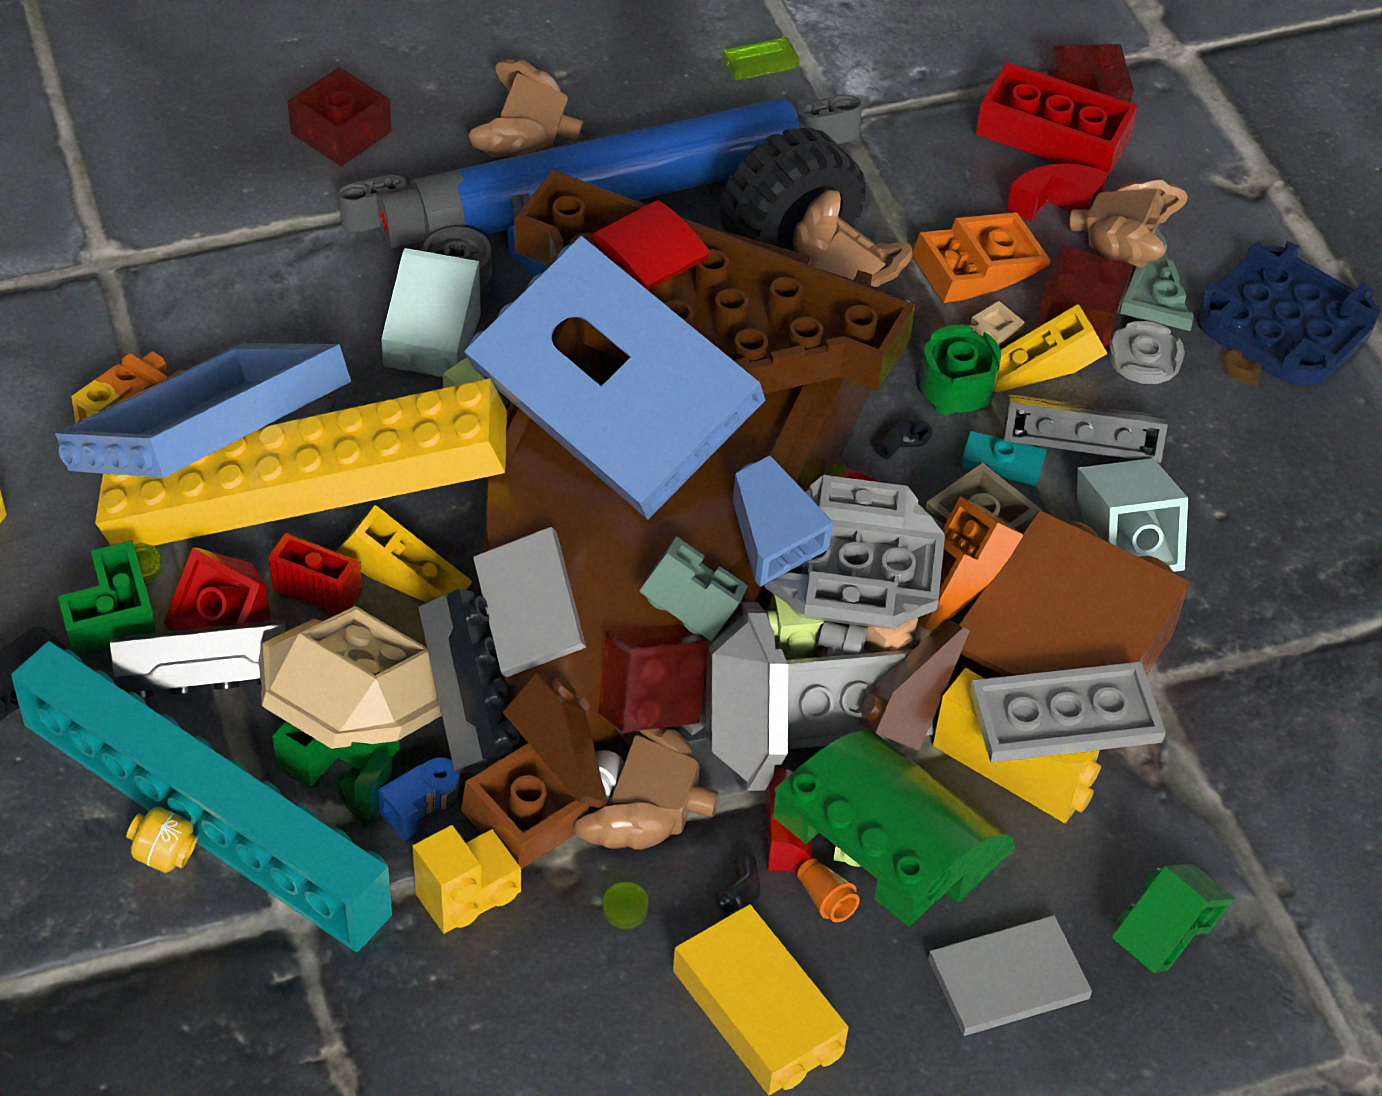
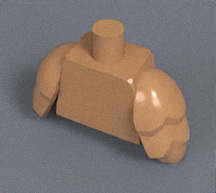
M504 59L496 64V73L509 94L500 118H495L491 122L471 130L469 139L473 147L485 152L490 157H516L552 149L557 135L578 141L583 120L564 115L568 97L561 92L559 85L551 75L545 71L538 70L523 59Z
M1162 178L1146 181H1129L1116 188L1113 192L1099 193L1090 210L1073 209L1070 216L1071 231H1088L1089 246L1109 260L1118 264L1127 263L1141 268L1164 255V245L1155 235L1159 223L1165 222L1171 214L1182 208L1186 204L1188 196L1181 186L1168 183Z
M826 190L809 204L803 219L795 226L792 246L793 251L812 256L811 266L854 280L858 270L872 274L871 286L878 287L898 277L901 270L912 260V247L908 243H879L875 245L871 240L838 217L841 201L839 191Z
M624 713L615 719L614 724L621 737L631 748L610 801V806L602 807L598 811L580 818L575 822L574 829L580 840L595 845H602L611 849L625 847L638 850L646 849L661 843L670 834L683 832L690 811L714 817L720 792L698 787L700 763L695 759L693 750L687 740L679 732L665 728L652 718Z

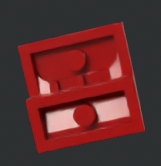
M659 200L600 229L592 236L605 256L619 267L622 266L627 274L648 291L705 261L711 253L688 224Z

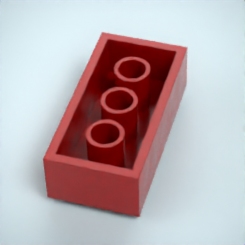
M1006 62L981 102L976 135L1026 153L1043 157L1058 164H1079L1108 172V180L1131 138L1138 105Z

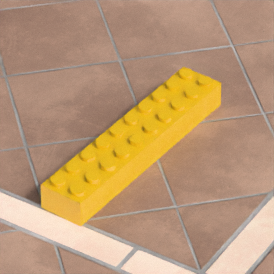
M491 378L265 426L164 478L103 474L95 524L110 545L133 541L134 548L140 549L505 473L507 410Z

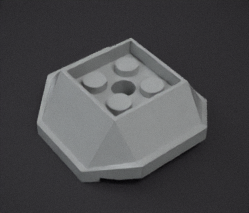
M823 475L812 483L809 490L805 491V493L833 521L829 549L766 583L764 587L785 601L800 618L895 630L912 619L936 611L939 600L945 534L934 519L918 504V499L911 489L905 485Z
M741 602V611L719 630L712 641L706 640L705 735L711 751L742 777L747 791L766 790L773 778L775 765H781L787 756L788 663L782 649H775L774 630L766 612L758 602Z

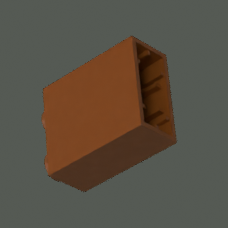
M1040 510L1024 532L1010 558L995 578L985 587L959 624L969 629L970 633L945 692L965 668L988 679L1142 662L1147 676L1175 632L1190 581L1176 575L1170 566L1158 558L1152 556L1138 557L1102 540L1091 527L1082 522H1064Z

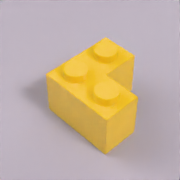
M450 825L412 846L416 896L443 934L456 927L462 928L471 924L478 915L494 906L508 904L521 892V867L493 829L465 843L454 826Z

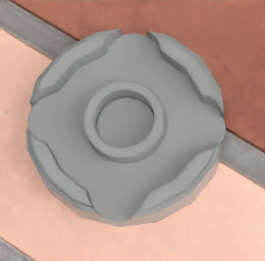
M1134 321L1127 323L1126 328L1121 330L1118 328L1113 332L1108 347L1109 362L1116 372L1129 380L1142 384H1158L1172 379L1179 373L1185 355L1184 346L1179 337L1176 340L1171 335L1170 329L1151 321Z

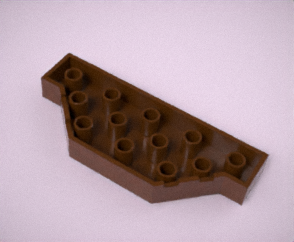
M551 170L514 217L515 253L551 266L556 261L560 251L567 245H572L580 236L584 237L602 252L593 239V234L647 205ZM682 218L711 253L705 261L649 290V292L759 381L763 394L838 377L875 391L879 390L910 340L915 304ZM572 317L583 344L626 361L630 358L586 320Z

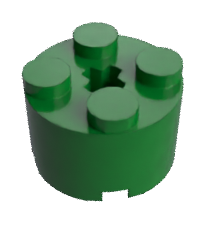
M966 325L945 326L936 330L931 335V339L924 347L919 386L922 394L933 404L936 412L943 415H950L954 412H971L988 407L991 404L1001 361V350L998 343L989 334L984 332L983 336L972 332V327Z

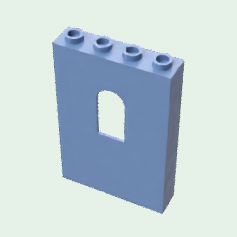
M582 236L572 245L564 247L558 254L556 261L544 273L536 275L530 281L527 289L514 302L505 305L500 311L498 318L485 331L478 332L470 341L469 347L464 351L474 370L485 379L491 378L497 390L647 520L765 401L759 381ZM572 317L586 320L630 358L600 386L553 345L552 334L555 327L561 321Z
M241 343L56 432L60 458L67 466L68 471L164 478L350 383L351 379L340 344Z

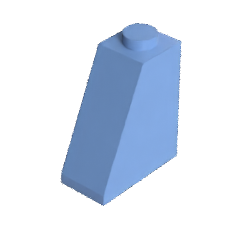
M771 456L756 463H749L736 473L733 504L754 580L760 587L829 549L833 521Z

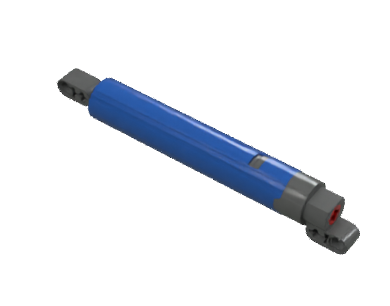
M837 95L803 103L798 106L796 112L793 105L783 97L412 179L410 184H406V180L398 175H385L353 182L342 186L338 190L342 227L352 232L380 227L389 249L423 242L424 244L431 234L447 227H467L483 235L508 230V227L514 225V217L551 170L633 200L727 180L730 175L733 176L735 174V166L741 159L745 160L751 154L750 150L757 144L761 146L767 142V137L773 134L781 135L783 130L805 127L821 130L828 134L837 144L858 139L861 135L862 102L853 95Z

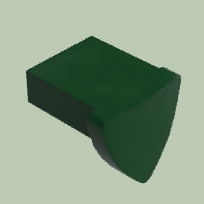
M375 751L358 777L344 779L339 782V794L346 808L364 823H371L379 812L378 789L393 781L392 757Z

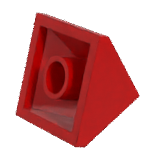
M192 548L163 624L174 630L270 620L265 583L252 563L204 549Z

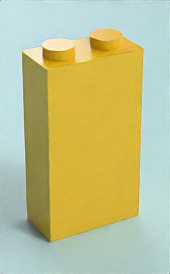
M965 668L942 697L933 746L1065 824L1075 810L1082 813L1094 793V790L1089 787L1093 784L1101 769V765L1096 763L1100 750L990 762L970 694L971 681L985 678Z
M751 904L675 947L673 972L768 1096L781 1088L789 1090L795 1087L805 1078L807 1072L820 1064L823 1067L831 1065L844 1053L848 1025Z

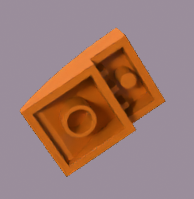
M1017 212L955 218L952 228L949 230L920 232L912 251V257L943 303L962 301L998 291L1032 276L1047 267L1051 261Z
M961 496L942 529L945 539L937 610L917 617V623L929 631L937 628L945 619L950 620L971 603L999 573L1023 537L1022 533L986 508Z

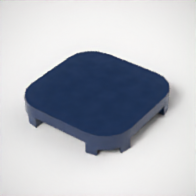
M1259 241L1250 246L1247 257L1216 286L1212 283L1208 285L1199 309V324L1204 333L1214 341L1281 380L1304 386L1320 384L1329 379L1371 336L1381 311L1371 297L1374 289L1362 282L1354 290L1297 257L1299 245L1287 241L1285 247H1263Z

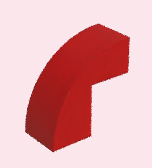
M1052 164L1035 168L1024 173L1011 184L1006 211L1010 213L1017 212L1021 218L1032 222L1048 202L1069 212H1072L1073 209L1090 210L1097 195L1105 190L1108 172L1079 164Z

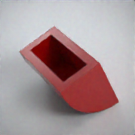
M775 767L773 778L767 786L766 792L768 871L798 872L804 862L813 859L812 839L805 844L773 818L775 788L793 773L792 771Z

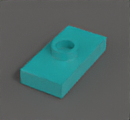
M970 431L960 468L972 470L983 462L1001 478L1037 486L1047 449L1007 442L1002 438Z

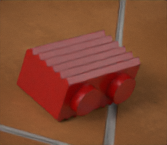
M285 533L268 556L272 589L274 592L280 591L281 595L287 594L288 598L294 597L296 601L301 599L303 603L309 602L310 606L316 605L317 609L324 608L325 612L330 611L334 615L350 609L362 593L361 561L289 533Z

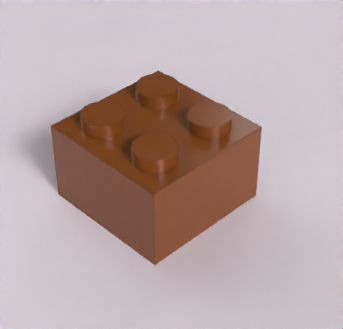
M527 743L465 782L461 811L481 834L493 829L521 869L574 836L576 834L574 829L575 822L588 815L590 805L579 803L531 745Z

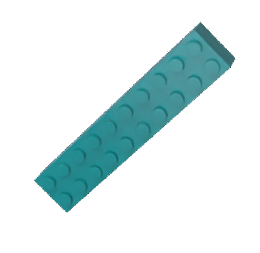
M48 641L11 674L25 727L148 811L153 807L162 806L189 819L193 825V834L198 836L197 844L356 953L392 916L389 870L387 863L379 854L371 850L364 851L352 843L344 831L337 827H328L319 821L308 807L303 804L295 805L283 797L281 792L268 781L261 782L250 775L239 761L233 758L227 760L215 752L207 740L200 736H191L182 730L171 716L158 714L149 708L138 694L125 692L116 686L106 673L100 670L95 672L83 664L73 651L69 649L63 651Z

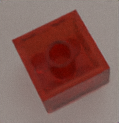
M341 67L336 68L287 101L291 134L340 167L392 132L390 99Z
M1061 246L1042 296L1036 326H1042L1079 304L1101 343L1109 346L1134 265Z
M683 624L606 631L598 713L622 732L699 724L709 642L698 634L690 632Z

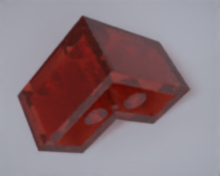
M1121 44L1053 46L1048 76L1131 103L1134 88Z

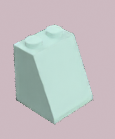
M404 248L381 338L383 366L443 377L445 371L465 359L466 354L464 351L469 347L481 315L479 261Z
M1154 458L1078 468L1077 505L1086 525L1091 527L1102 540L1138 557L1152 556L1158 558L1170 566L1174 572L1185 570L1188 497Z

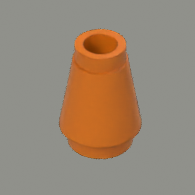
M815 858L809 859L801 865L797 872V877L802 882V885L823 918L831 919L836 923L842 922L856 911L860 898L856 894L857 890L854 884Z

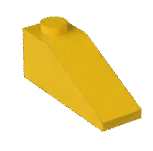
M1079 304L1001 349V361L995 388L996 393L1075 373L1108 354Z
M376 505L356 524L336 551L361 561L360 571L367 577L425 603L443 595H448V593L457 589L467 590L472 583V580Z

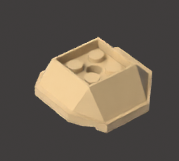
M356 606L325 621L314 618L262 643L258 657L262 684V707L331 749L350 747L352 742L376 744L398 741L442 716L427 647Z

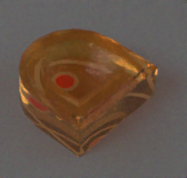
M1237 349L1228 352L1223 362V370L1226 375L1236 381L1257 386L1262 369L1261 363L1255 361V364L1243 358V353Z

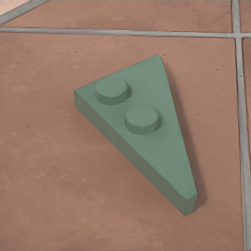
M1157 228L1155 235L1164 245V255L1144 267H1136L1122 301L1120 313L1136 319L1148 320L1191 331L1194 315L1193 312H1188L1185 305L1186 293L1179 284L1180 277L1174 261L1169 260L1166 254L1167 242L1165 237L1160 233V229Z

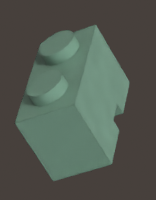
M676 536L648 574L639 592L645 595L650 604L657 609L667 610L680 619L690 632L696 635H703L712 641L740 604L748 585L720 566L715 572L701 563L705 556Z

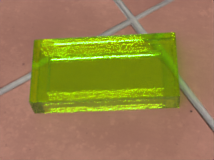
M788 37L724 49L723 60L734 80L799 68L800 58Z

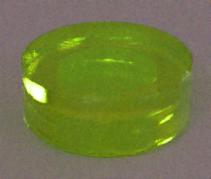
M143 543L133 544L144 583L155 580L162 571L159 551L152 545Z
M620 882L612 885L605 892L603 897V914L611 925L620 929H631L637 927L645 920L648 913V896L639 885L631 882Z

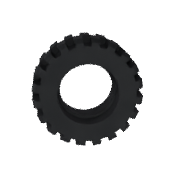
M800 127V129L790 128L783 130L781 135L773 134L767 137V142L761 146L758 144L750 150L751 154L745 160L741 159L735 166L736 172L733 176H729L725 184L727 191L723 192L721 197L720 216L721 223L724 225L726 232L793 251L792 238L795 226L803 219L807 207L815 198L826 190L839 191L841 201L838 217L854 228V221L856 218H860L863 210L861 202L865 201L866 188L865 178L859 165L828 134L814 128Z

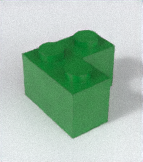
M133 541L91 550L98 586L57 596L70 650L77 656L110 648V642L114 636L156 632L151 604Z
M287 721L272 736L276 766L310 787L338 758L362 771L375 751L393 757L400 749L399 740L376 744L352 742L350 747L331 749Z
M1194 864L1164 866L1163 869L1158 867L1144 882L1143 888L1146 892L1138 903L1135 904L1133 902L1128 905L1118 917L1117 924L1120 927L1112 938L1153 973L1168 971L1195 935L1210 933L1235 898Z

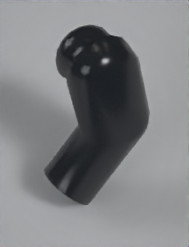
M925 421L899 422L876 444L875 450L880 457L890 459L899 448L921 447L931 439L933 435L932 427Z

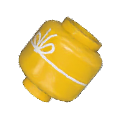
M162 806L153 807L146 816L138 813L133 819L126 835L127 838L133 840L131 844L132 857L163 873L170 872L175 867L182 869L188 862L198 840V836L193 834V825L189 819Z

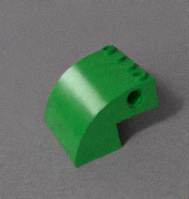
M870 730L852 732L833 741L808 759L775 788L773 818L805 844L818 833L822 834L878 879L874 899L908 927L945 893L959 903L1014 851L1016 845L1011 836L888 741Z

